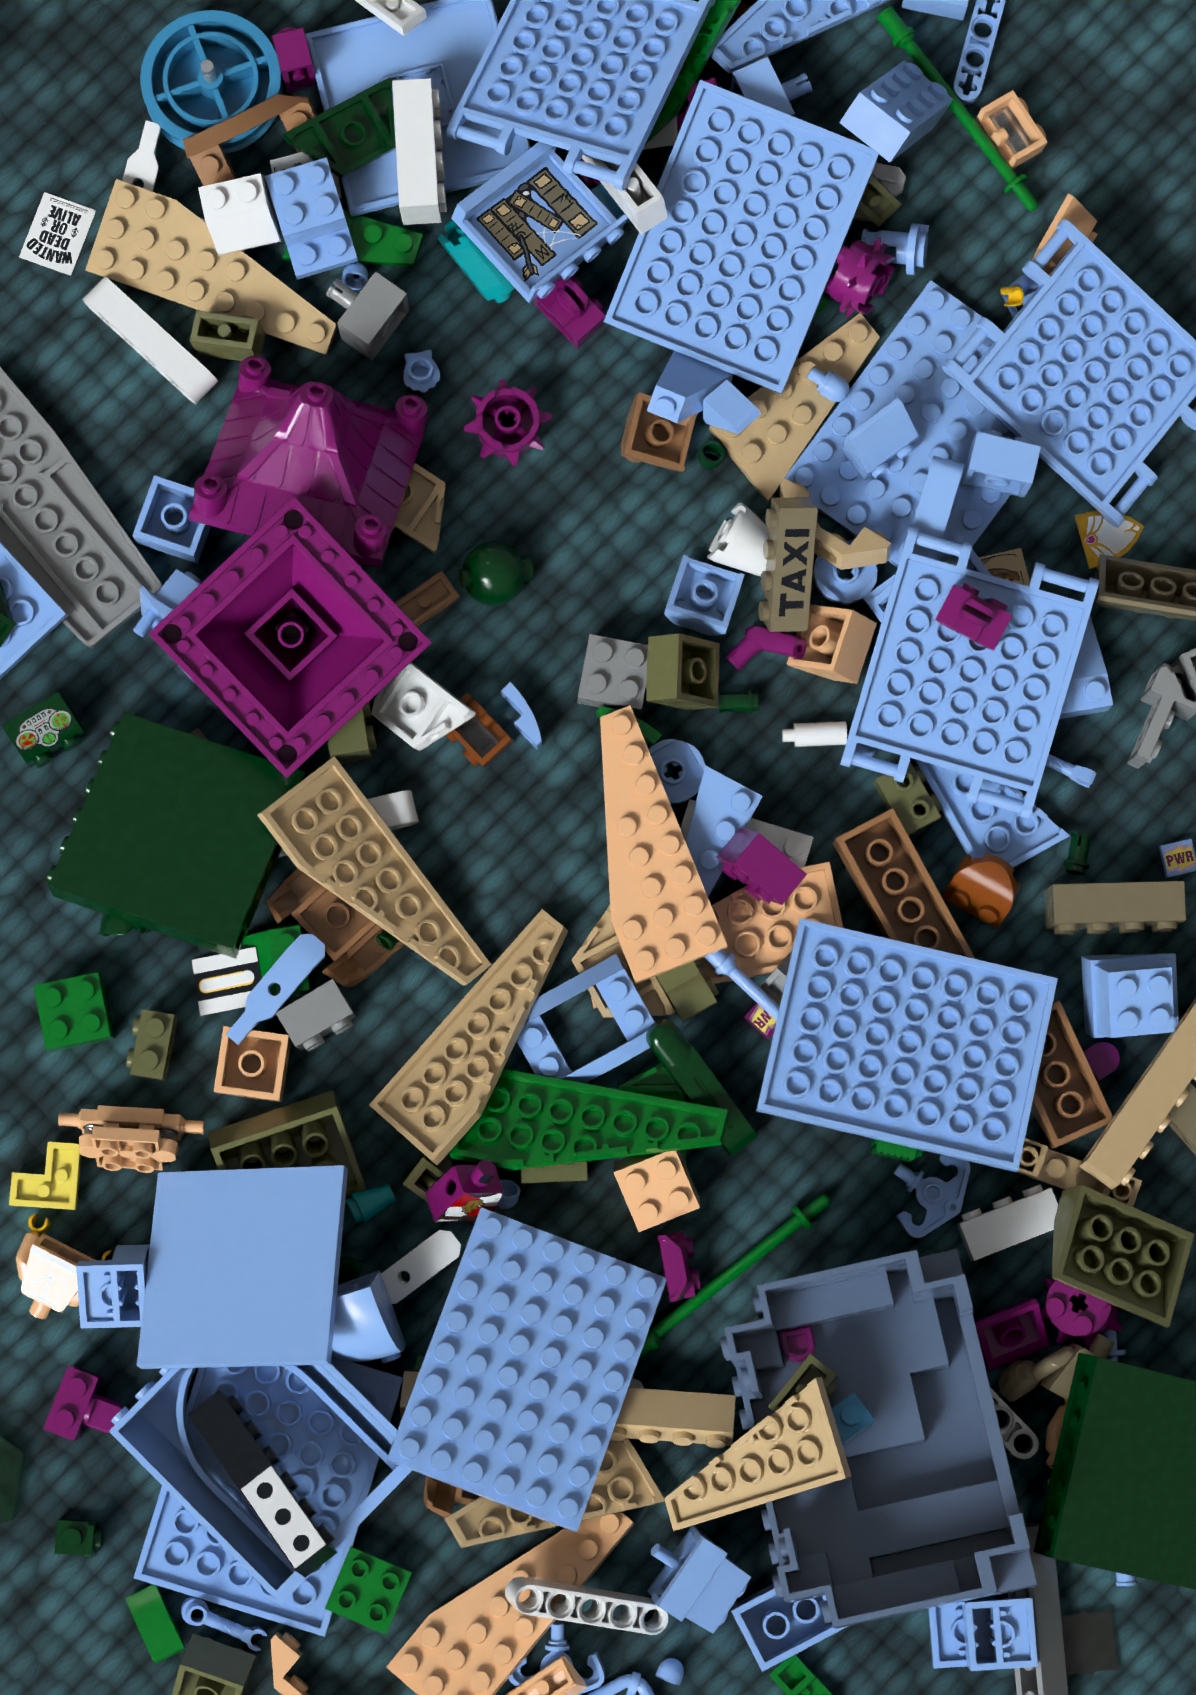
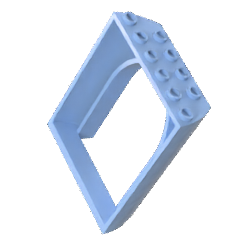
M332 1364L282 1366L302 1379L393 1470L332 1532L335 1540L331 1544L336 1549L412 1470L386 1461L397 1429ZM162 1368L159 1373L163 1377L157 1383L154 1381L147 1383L135 1395L139 1401L130 1410L125 1406L113 1417L111 1422L114 1426L109 1432L281 1605L310 1575L305 1578L294 1570L272 1536L218 1483L201 1462L190 1437L186 1414L188 1390L196 1368Z

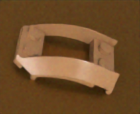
M277 93L265 101L200 133L184 138L183 144L186 156L191 159L203 186L237 179L221 143L277 115H280L287 131L317 116L309 98Z

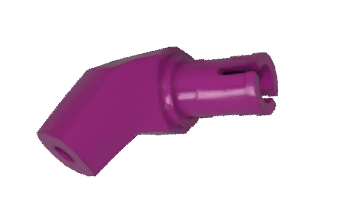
M752 625L745 629V637L725 657L740 671L759 651L763 652L764 650L802 659L807 643L805 639L788 632H770L766 626Z

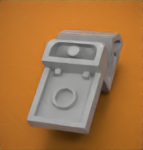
M1196 648L1181 654L1171 665L1166 663L1160 665L1151 674L1140 701L1152 706L1127 761L1128 765L1139 769L1146 762L1150 763L1152 758L1155 759L1162 746L1163 741L1158 739L1160 734H1163L1164 730L1169 728L1174 716L1188 721L1196 714Z

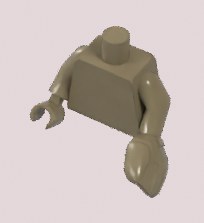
M1097 1333L1088 1350L1072 1343L1070 1346H1064L1051 1353L1037 1364L1030 1360H1015L1000 1373L998 1381L1000 1393L1008 1401L1013 1402L1033 1390L1041 1382V1386L1068 1401L1078 1353L1107 1359L1115 1342Z

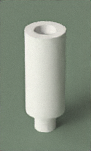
M846 721L794 723L793 729H782V742H794L795 747L846 745Z

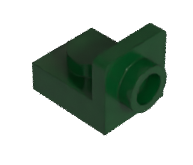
M58 1519L54 1554L82 1555L87 1558L96 1556V1550H101L103 1545V1530H98L99 1522Z

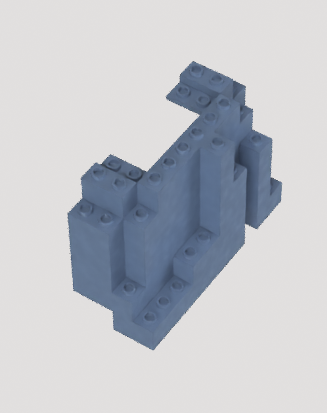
M954 1249L919 1257L917 1250L757 1285L758 1294L752 1297L756 1314L762 1320L724 1328L726 1337L720 1338L724 1358H726V1361L731 1360L736 1367L737 1376L732 1377L735 1396H742L745 1409L739 1410L743 1430L752 1429L765 1417L773 1414L768 1408L769 1404L802 1364L792 1362L785 1356L779 1332L809 1325L812 1326L816 1344L813 1356L832 1370L838 1377L835 1384L839 1387L829 1399L831 1408L854 1392L874 1418V1422L869 1428L843 1446L852 1477L766 1503L767 1509L761 1510L765 1531L772 1530L774 1543L768 1544L772 1564L779 1563V1567H777L778 1575L772 1576L776 1596L778 1598L783 1597L786 1603H792L826 1595L827 1600L821 1601L825 1623L832 1622L833 1628L837 1629L955 1602L959 1603L1036 1587L1037 1582L1029 1552L1030 1544L1023 1515L1019 1511L973 1318V1305L966 1276L962 1271L958 1250Z

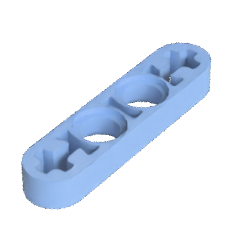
M976 0L952 87L953 92L963 105L973 104L980 96L1005 0H995L997 3L993 4L990 15L984 14L987 0ZM986 23L990 26L992 32L988 37H979L974 31L975 25ZM977 52L981 54L984 62L981 66L973 67L967 63L966 56L969 53ZM969 74L974 76L971 83V89L974 91H970L969 95H964L963 89L960 87L965 85L967 75Z

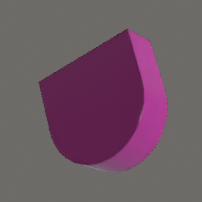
M1099 1042L1083 1051L1097 1081L1115 1071L1119 1065V1052L1110 1043Z
M811 1325L779 1332L783 1353L790 1361L803 1363L809 1354L814 1355L816 1344Z

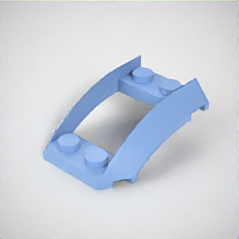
M616 953L537 997L517 1039V1043L535 1075L587 1083L649 1049L646 1033L655 1021ZM596 985L627 1042L572 1072L543 1021L541 1014Z

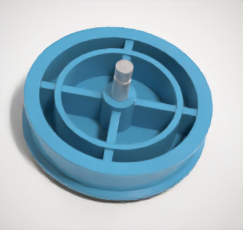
M198 11L186 14L172 21L152 40L141 66L140 85L148 113L152 121L161 127V134L183 150H185L184 138L200 133L265 101L277 93L283 95L282 73L277 54L269 39L256 25L247 19L225 11ZM277 116L221 143L225 154L238 152L254 144L269 130Z

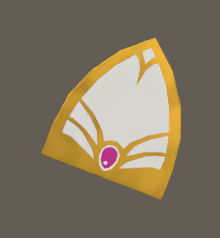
M1099 511L1074 515L1089 569L1097 567L1100 554L1121 557L1126 554L1137 542L1145 527L1126 515L1123 516L1124 521L1118 528L1107 522Z

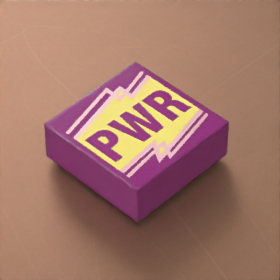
M756 1003L744 1018L768 1040L774 1033L776 1020Z

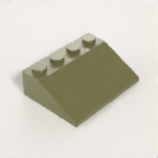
M333 1090L208 1132L210 1149L218 1170L344 1165L348 1168L346 1197H349L351 1193L367 1190Z
M1082 1184L1062 1191L1054 1219L1052 1279L1167 1328L1170 1327L1194 1234Z

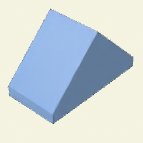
M727 379L703 399L704 422L735 434L742 432L761 415L759 409Z

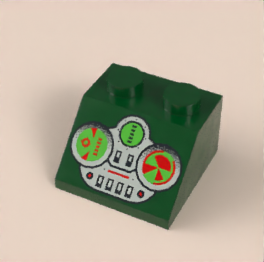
M59 692L1 725L26 764L31 768L35 765L37 768L47 765L54 760L53 755L62 749H65V751L74 749L83 742L81 738L87 735L69 703Z

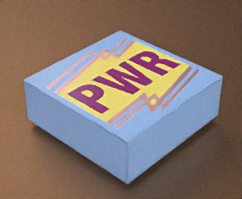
M1192 839L1158 847L1166 878L1196 872V855Z

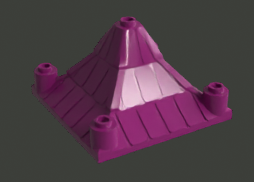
M257 356L243 359L239 364L238 386L205 474L195 482L194 501L189 512V520L252 536L283 505L295 496L356 562L381 568L428 425L429 416H426L427 405L425 401L415 395H406L397 400L395 410H388L381 406L348 399L331 386L321 382L310 381L296 386L270 379L271 366L267 360Z
M295 496L283 505L278 512L148 633L286 778L432 643L421 631L420 627L409 619Z

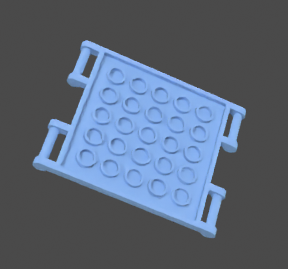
M510 0L448 124L447 138L455 141L463 139L496 149L497 153L505 156L511 151L515 135L569 150L563 165L564 173L572 176L576 173L611 183L614 188L625 191L630 181V175L701 26L716 0H699L698 2L693 0ZM467 120L501 130L499 136L465 127L464 124ZM582 155L619 165L617 171H613L580 160Z
M1062 219L1056 226L1057 231L1034 260L1028 261L1022 268L1026 276L1040 285L1003 332L989 319L982 317L976 324L977 330L952 360L948 359L942 369L947 375L958 381L1017 437L1031 439L1034 441V445L1041 446L1039 457L1095 507L1107 522L1118 528L1124 521L1123 516L1148 485L1152 486L1158 479L1157 475L1143 463L1144 459L1179 416L1188 427L1196 430V406L1193 410L1188 406L1196 396V340L1068 220ZM1066 239H1069L1073 246L1048 275L1043 270L1044 266ZM986 337H989L994 343L972 370L967 373L962 367ZM1135 472L1138 476L1137 480L1116 506L1112 507L1109 503Z
M909 526L840 765L850 767V765L893 776L895 781L903 783L910 758L972 775L973 778L966 797L967 802L974 804L976 801L1020 813L1019 817L1029 819L1098 589L1099 580L1091 577L1089 580L1047 569L1045 564L1036 562L1029 586L966 569L973 546L972 543L965 541L962 544L918 532L919 528ZM914 545L957 556V564L955 566L913 554ZM1041 581L1085 593L1083 601L1039 590ZM962 582L980 591L977 597L987 602L994 598L1009 606L1007 613L1013 616L994 651L934 621L954 584L960 587ZM861 743L901 755L899 763L895 764L854 752L856 744ZM983 779L1027 791L1024 801L981 789Z

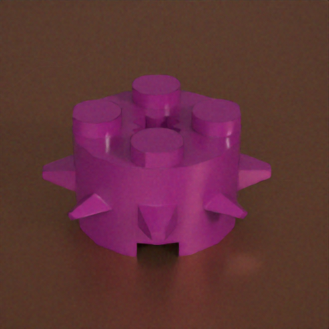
M878 237L872 246L861 240L854 241L850 248L843 246L837 256L836 263L839 264L835 275L830 276L824 292L830 294L832 299L841 303L840 312L846 311V318H849L854 310L868 315L874 309V306L870 304L871 301L878 294L882 296L890 282L894 267L889 265V263H892L895 257L885 253L887 244L883 243L881 245V237Z
M501 379L499 380L497 391H491L484 398L473 395L471 399L477 406L476 419L465 425L464 430L465 432L478 435L483 445L480 453L481 458L484 459L490 454H494L500 458H507L512 466H517L519 456L526 454L532 447L539 450L544 449L545 446L539 438L540 426L550 421L552 414L537 409L536 402L533 400L536 392L535 387H531L525 392L515 387L510 389L506 381ZM510 418L514 419V426L503 427V419L507 422Z
M1045 1279L1044 1283L1049 1288L1045 1304L1046 1307L1041 1309L1040 1312L1042 1317L1050 1318L1051 1322L1059 1329L1057 1343L1061 1345L1068 1338L1074 1336L1083 1339L1087 1347L1090 1348L1097 1333L1104 1335L1108 1330L1121 1331L1122 1327L1116 1320L1119 1313L1117 1306L1057 1280ZM1086 1297L1085 1303L1088 1305V1308L1085 1311L1080 1309L1078 1312V1301L1080 1299L1084 1300Z

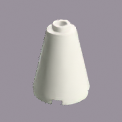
M738 503L731 510V513L735 515L733 520H724L708 550L712 553L707 555V558L713 562L761 577L762 571H766L767 560L764 558L763 544L765 540H768L769 529L746 505Z

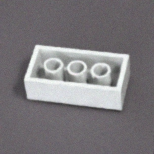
M431 78L393 80L398 194L403 225L441 223V212H447L444 183H439V181H445L442 152H437V150H443L441 121L435 120L441 118L439 89L432 88Z

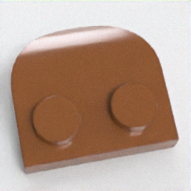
M984 854L982 858H971L968 855L960 862L941 897L955 907L998 929L1020 890V882H1016L1013 876V867L1003 859L991 854Z

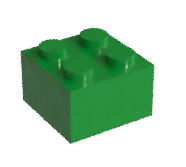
M95 972L33 985L45 1049L47 1051L54 1052L116 1039L104 977L101 973Z

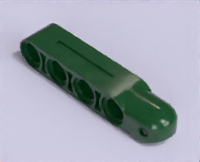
M666 1019L653 1023L646 1033L647 1044L688 1101L694 1104L728 1110L729 1118L721 1146L731 1157H734L758 1138L756 1132L680 1029L670 1020Z

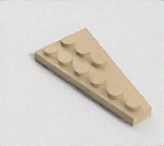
M822 1376L814 1378L807 1384V1387L797 1395L789 1398L782 1407L765 1417L730 1445L731 1447L715 1457L709 1462V1465L696 1475L691 1476L664 1498L673 1531L852 1477Z

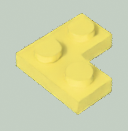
M48 1142L45 1175L12 1172L9 1205L77 1210L81 1165L79 1144Z

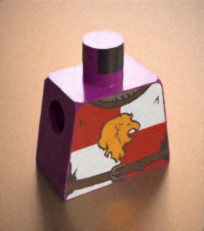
M481 1160L478 1165L453 1166L425 1195L434 1222L476 1221L481 1207L492 1212L495 1211L503 1196V1188L495 1164L489 1160Z

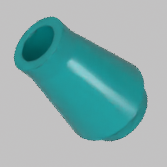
M387 1183L381 1187L351 1193V1197L345 1200V1205L355 1224L361 1221L366 1223L389 1204L395 1202L396 1199Z

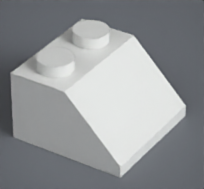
M261 173L198 187L204 218L218 255L281 242L272 198L265 176Z

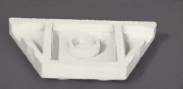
M411 662L377 694L371 714L411 747L421 751L473 718L476 712Z

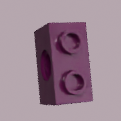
M288 27L280 30L278 34L272 35L286 93L317 85L304 29Z

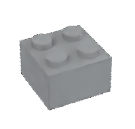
M590 634L577 703L594 707H608L616 710L631 705L633 713L641 715L647 683L648 645Z
M333 979L276 1012L295 1047L300 1051L305 1048L308 1052L324 1044L323 1037L331 1032L339 1035L353 1026L351 1020L357 1018Z

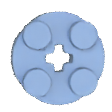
M849 540L846 542L848 545H850L854 540ZM817 556L813 579L818 591L826 599L833 603L848 606L852 603L860 602L873 590L877 582L878 570L876 565L857 567L851 571L852 576H854L852 579L839 578L840 571L836 566Z
M676 739L662 740L649 749L670 804H681L692 799L699 792L705 768L700 752L693 745ZM671 763L674 767H681L682 771L678 773L679 779L674 780L672 777H665L664 773L667 772L666 765Z

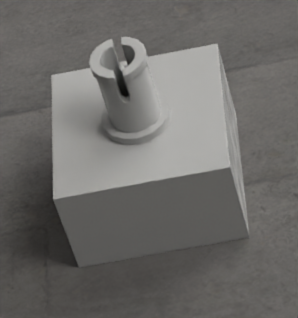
M376 271L359 294L339 279L333 282L334 288L330 286L326 293V296L347 309L337 322L341 339L371 361H373L410 311L407 293Z

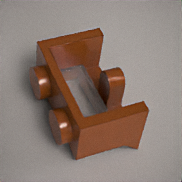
M466 693L459 700L476 712L473 718L445 736L452 743H455L457 740L461 742L466 748L463 755L475 767L480 763L486 768L515 741L472 695Z

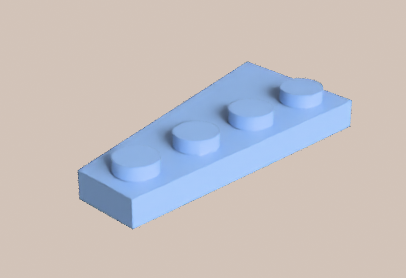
M705 765L686 844L706 894L709 897L722 873L720 868L723 864L716 856L739 828H746L763 796Z

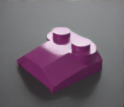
M683 1231L657 1236L669 1301L673 1302L694 1297L695 1290L701 1288L697 1269L691 1270L689 1257L694 1256L691 1236L684 1237Z

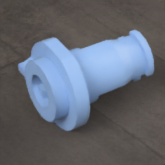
M912 223L909 232L886 230L870 232L868 229H863L861 241L873 245L878 237H881V245L883 243L887 244L885 253L895 257L892 264L906 265V274L916 275L918 268L925 267L929 225Z

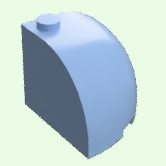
M380 1270L339 1284L331 1358L347 1362H363L381 1358L382 1363H387L401 1357L400 1352L404 1351L406 1342Z

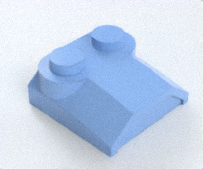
M683 555L664 615L675 625L709 636L726 634L745 574L731 572Z

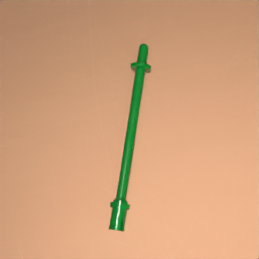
M893 6L883 10L877 16V20L892 37V44L895 48L905 49L926 78L931 82L942 85L947 90L948 95L954 99L949 108L1008 185L1003 190L1004 193L1008 195L1014 191L1029 211H1035L1038 208V202L1024 184L1029 176L1026 173L1018 176L914 41L915 30L912 26L908 27Z
M826 1194L820 1195L801 1211L796 1205L793 1206L792 1212L794 1216L695 1293L694 1297H690L654 1327H650L639 1359L651 1349L653 1351L657 1350L662 1336L802 1226L807 1230L812 1229L813 1227L809 1220L830 1204L829 1196Z

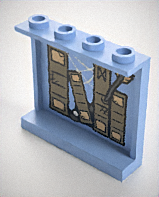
M542 142L536 143L460 201L451 218L528 303L538 296L541 299L548 296L556 287L554 284L562 278L566 281L572 277L579 269L578 265L585 260L589 263L601 252L600 247L607 242L610 245L614 244L624 234L622 228L628 219L624 214L617 220L576 174L572 176L564 173V161L556 154V147Z

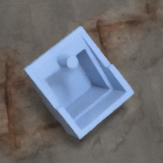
M176 569L156 595L142 586L140 589L142 618L133 631L139 636L144 637L150 627L154 628L202 583L201 580L190 572H185L184 574Z
M1175 953L1081 956L1085 1034L1093 1038H1117L1175 1032L1174 1028L1179 1022Z
M693 1525L673 1553L658 1543L652 1547L651 1555L663 1562L665 1566L647 1592L658 1607L681 1622L684 1618H687L714 1634L718 1626L725 1622L728 1611L734 1602L745 1592L751 1577L726 1557L728 1553Z

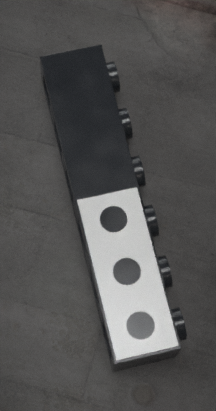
M218 1390L187 1415L294 1570L306 1578L338 1553L331 1544L335 1537L324 1523L319 1526L313 1516L317 1513L306 1497L300 1499L294 1491L299 1487L287 1471L284 1473L280 1471L276 1465L280 1462L279 1457L269 1445L264 1448L259 1441V1438L263 1435L252 1420L245 1421L241 1415L245 1409L233 1394L228 1397L221 1390Z

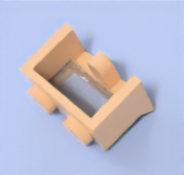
M1013 90L981 108L975 119L1013 170L1041 153L1048 143L1045 131L1039 124H1035L1029 115L1027 104L1022 98H1018Z

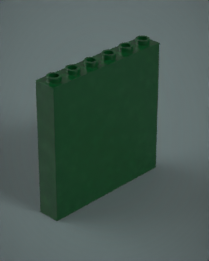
M124 712L120 722L116 721L113 725L110 735L112 741L108 750H103L99 757V770L95 779L91 778L87 784L85 791L87 798L83 807H78L74 814L73 830L70 836H66L62 841L60 847L61 857L57 866L53 865L48 873V887L53 897L236 959L282 850V847L257 815L306 778V772L296 769L286 778L267 759Z
M1078 1353L1034 1547L1035 1553L1057 1560L1196 1590V1381Z

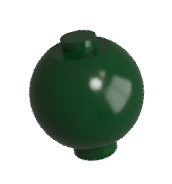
M489 541L476 546L465 558L463 569L459 570L461 587L466 588L473 599L489 606H499L512 601L523 589L524 582L532 581L533 566L530 557L519 556L512 546L498 541Z

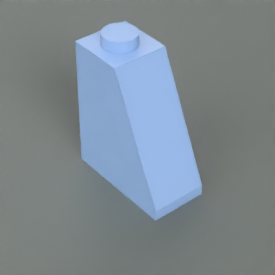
M674 351L655 386L647 411L678 423L703 411V399L726 379L732 382L734 375Z

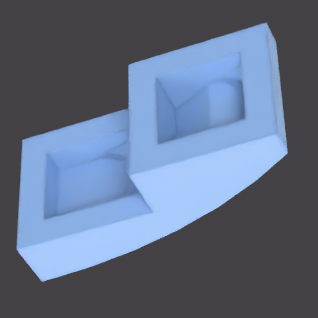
M509 682L501 690V696L521 715L514 722L515 728L538 750L542 746V740L536 719L523 696Z

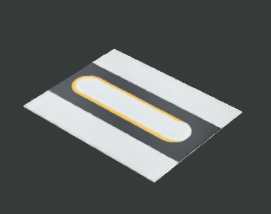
M256 947L239 950L236 959L218 954L192 960L200 1016L246 1007L247 996L261 980Z

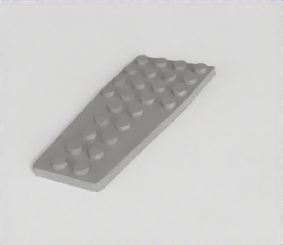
M0 367V541L69 615L62 622L86 647L94 648L141 610L140 589L142 586L156 595L163 585L55 431Z

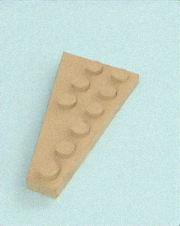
M861 313L799 358L800 364L792 369L783 394L761 387L750 395L747 399L759 409L761 415L742 432L735 434L709 426L710 432L723 446L767 504L836 403L821 395L816 390L818 384L807 378L812 367H816L823 373H826L828 370L835 372L849 384L880 339V336Z
M629 1438L621 1441H609L581 1521L665 1502L664 1497ZM484 1497L477 1498L445 1518L447 1525L461 1548L558 1526Z

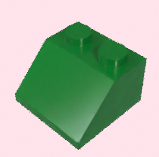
M300 925L245 936L240 950L256 947L260 977L262 979L285 950L299 935L303 934V928ZM310 974L291 996L307 994L312 991ZM278 983L273 984L270 988V992L274 996L278 995L281 991Z

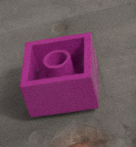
M739 828L716 856L723 864L720 869L727 876L735 881L738 879L747 886L744 890L757 901L762 900L768 905L771 902L783 905L807 875L759 832Z

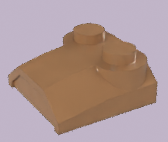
M638 392L629 409L621 441V456H624L631 462H644L684 472V464L698 413L678 423L672 422L648 412L647 409L652 396Z

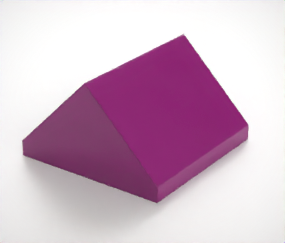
M1034 1298L1026 1299L974 1320L983 1359L988 1370L1049 1347L1039 1304Z

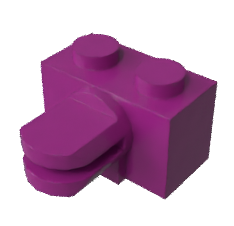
M573 275L566 281L562 278L554 284L556 287L548 296L543 299L538 296L534 299V305L578 350L606 324L604 323L606 317L604 313L606 310L596 298L593 297L590 300L586 296L584 291H582L584 289L583 285Z
M962 582L960 587L954 584L934 621L994 651L1013 616L1007 613L1009 606L994 598L987 602L977 597L980 591Z
M75 1365L67 1366L43 1429L72 1441L80 1439L84 1426H89L104 1433H110L109 1430L114 1426L111 1420L124 1407L116 1401L97 1394L104 1376Z

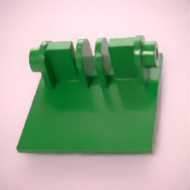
M350 1546L325 1609L386 1635L412 1572Z

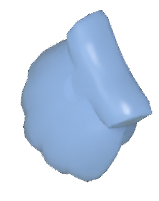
M432 350L404 354L407 362L403 376L405 385L413 391L419 390L421 393H426L430 388H434L440 380V371L432 359Z

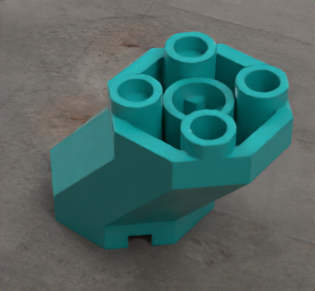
M452 219L447 222L444 227L447 232L446 236L440 233L437 239L472 282L480 295L487 301L495 299L497 303L509 299L515 289L514 286Z

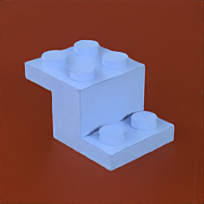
M327 157L265 176L297 280L358 262Z
M150 1244L117 1245L112 1260L77 1262L76 1272L81 1328L141 1327Z
M994 1595L928 1608L932 1665L934 1669L967 1666L970 1671L1038 1667L1032 1597L997 1599Z

